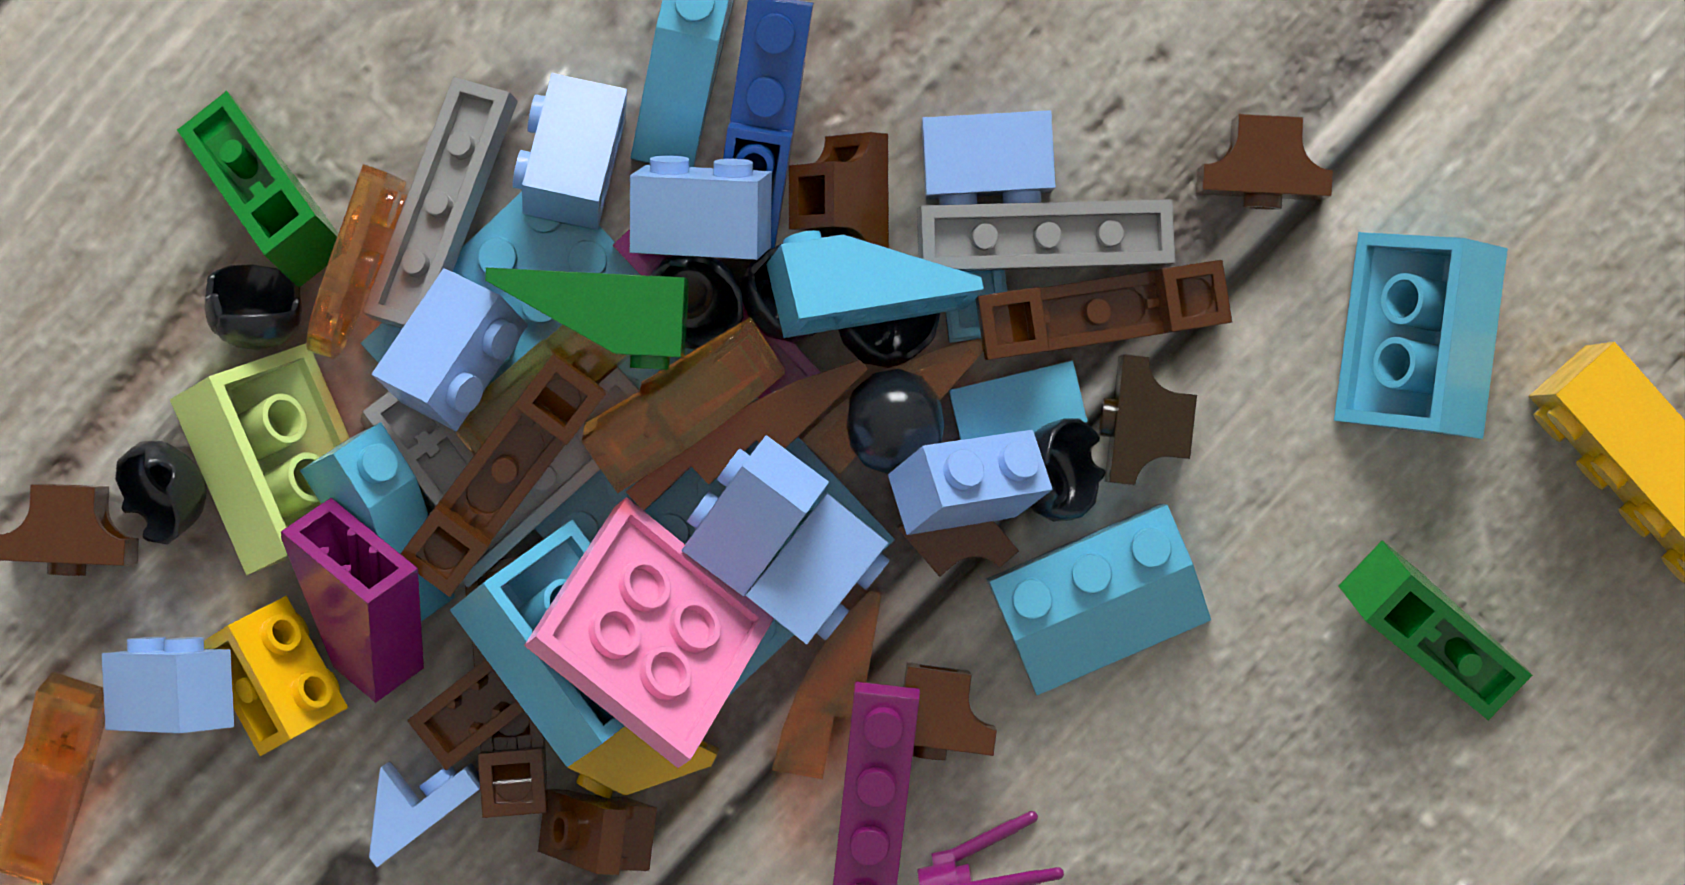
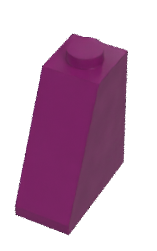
M332 498L281 531L283 545L330 661L339 673L372 701L377 703L424 669L419 578L416 566Z

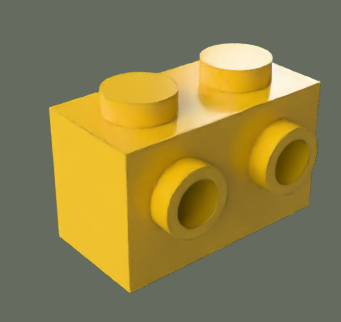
M287 595L227 625L204 640V649L231 650L233 709L259 756L268 753L348 708L340 693L339 683L335 675L326 668L309 637L306 622L295 612Z

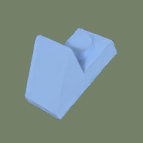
M391 762L386 763L380 768L369 858L376 867L380 866L480 789L479 772L472 763L458 773L453 767L447 771L444 768L419 786L426 795L421 801Z

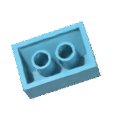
M1358 232L1334 421L1483 439L1508 248L1467 238Z
M1166 504L1155 505L986 578L1036 695H1040L1211 621L1193 562L1171 511Z
M573 519L486 580L450 609L451 613L566 767L603 744L624 727L621 722L524 646L591 544Z

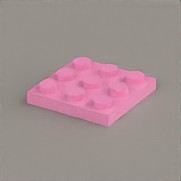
M626 497L613 508L524 646L679 768L693 757L774 618L746 595L744 597L682 552L681 550L685 546L683 542Z

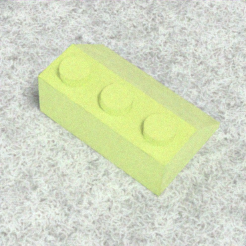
M309 343L214 374L169 399L246 576L289 559L281 539V531L321 505L300 470L350 438Z

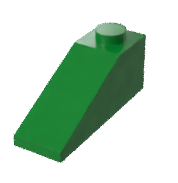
M227 90L177 129L264 256L298 288L349 249L314 199Z
M486 267L485 281L610 352L630 355V368L669 370L670 357L685 358L689 279L685 277Z
M1383 540L1338 585L1368 624L1488 721L1533 676L1524 665L1423 573Z

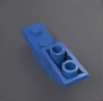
M748 0L732 111L723 159L750 160L753 162V170L772 171L770 249L776 246L814 4L800 0Z

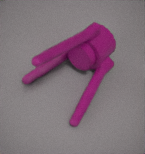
M1035 811L1024 813L952 849L931 853L933 866L917 869L919 885H1037L1062 879L1064 871L1060 867L973 881L969 864L961 866L956 864V862L1035 823L1038 819Z

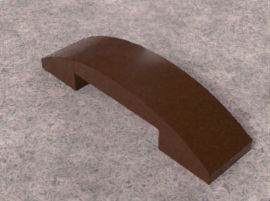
M1223 259L1082 282L981 295L975 298L985 361L1232 323Z
M554 352L478 449L400 554L418 568V574L450 597L557 455L571 441L601 402L607 391Z
M519 557L501 558L469 588L465 585L466 596ZM472 641L474 667H476L486 658ZM523 711L480 744L478 766L482 818L548 812L545 737L527 713Z

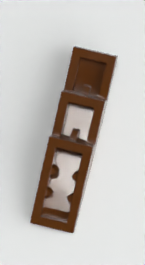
M859 359L795 381L732 412L677 448L628 489L626 493L644 511L691 467L710 485L718 478L739 449L746 451L756 441L760 444L766 435L785 449L851 387L868 368Z
M485 659L407 721L447 771L521 714L524 709Z

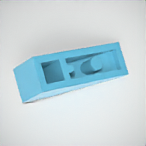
M662 0L630 159L650 164L651 157L682 156L689 158V167L695 166L734 0Z
M815 230L799 232L786 237L783 240V244L779 246L766 264L784 338L966 309L984 290L980 276L847 235L822 238L821 232Z
M382 422L347 439L300 470L321 504L332 498L398 553L402 552L429 516L417 478ZM418 574L422 622L454 599L455 594L453 593L448 597Z

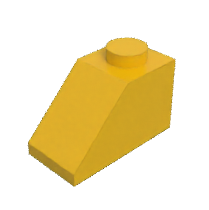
M624 726L603 744L567 768L580 773L576 780L577 784L597 795L611 798L613 791L626 796L711 767L719 748L702 740L691 760L677 768Z

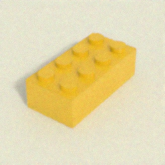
M1616 342L1585 345L1529 395V398L1539 408L1533 415L1540 426L1553 439L1561 442L1566 438L1582 456L1576 461L1582 473L1599 489L1603 490L1608 485L1624 503L1618 509L1621 516L1642 537H1646L1651 533L1667 551L1661 556L1662 561L1685 584V420Z

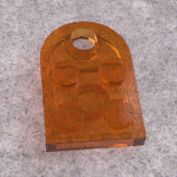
M362 165L313 307L307 333L308 351L336 359L345 347L359 317L368 289L371 290L385 255L381 251L389 229H395L408 196L402 193L406 183L405 180L374 167Z

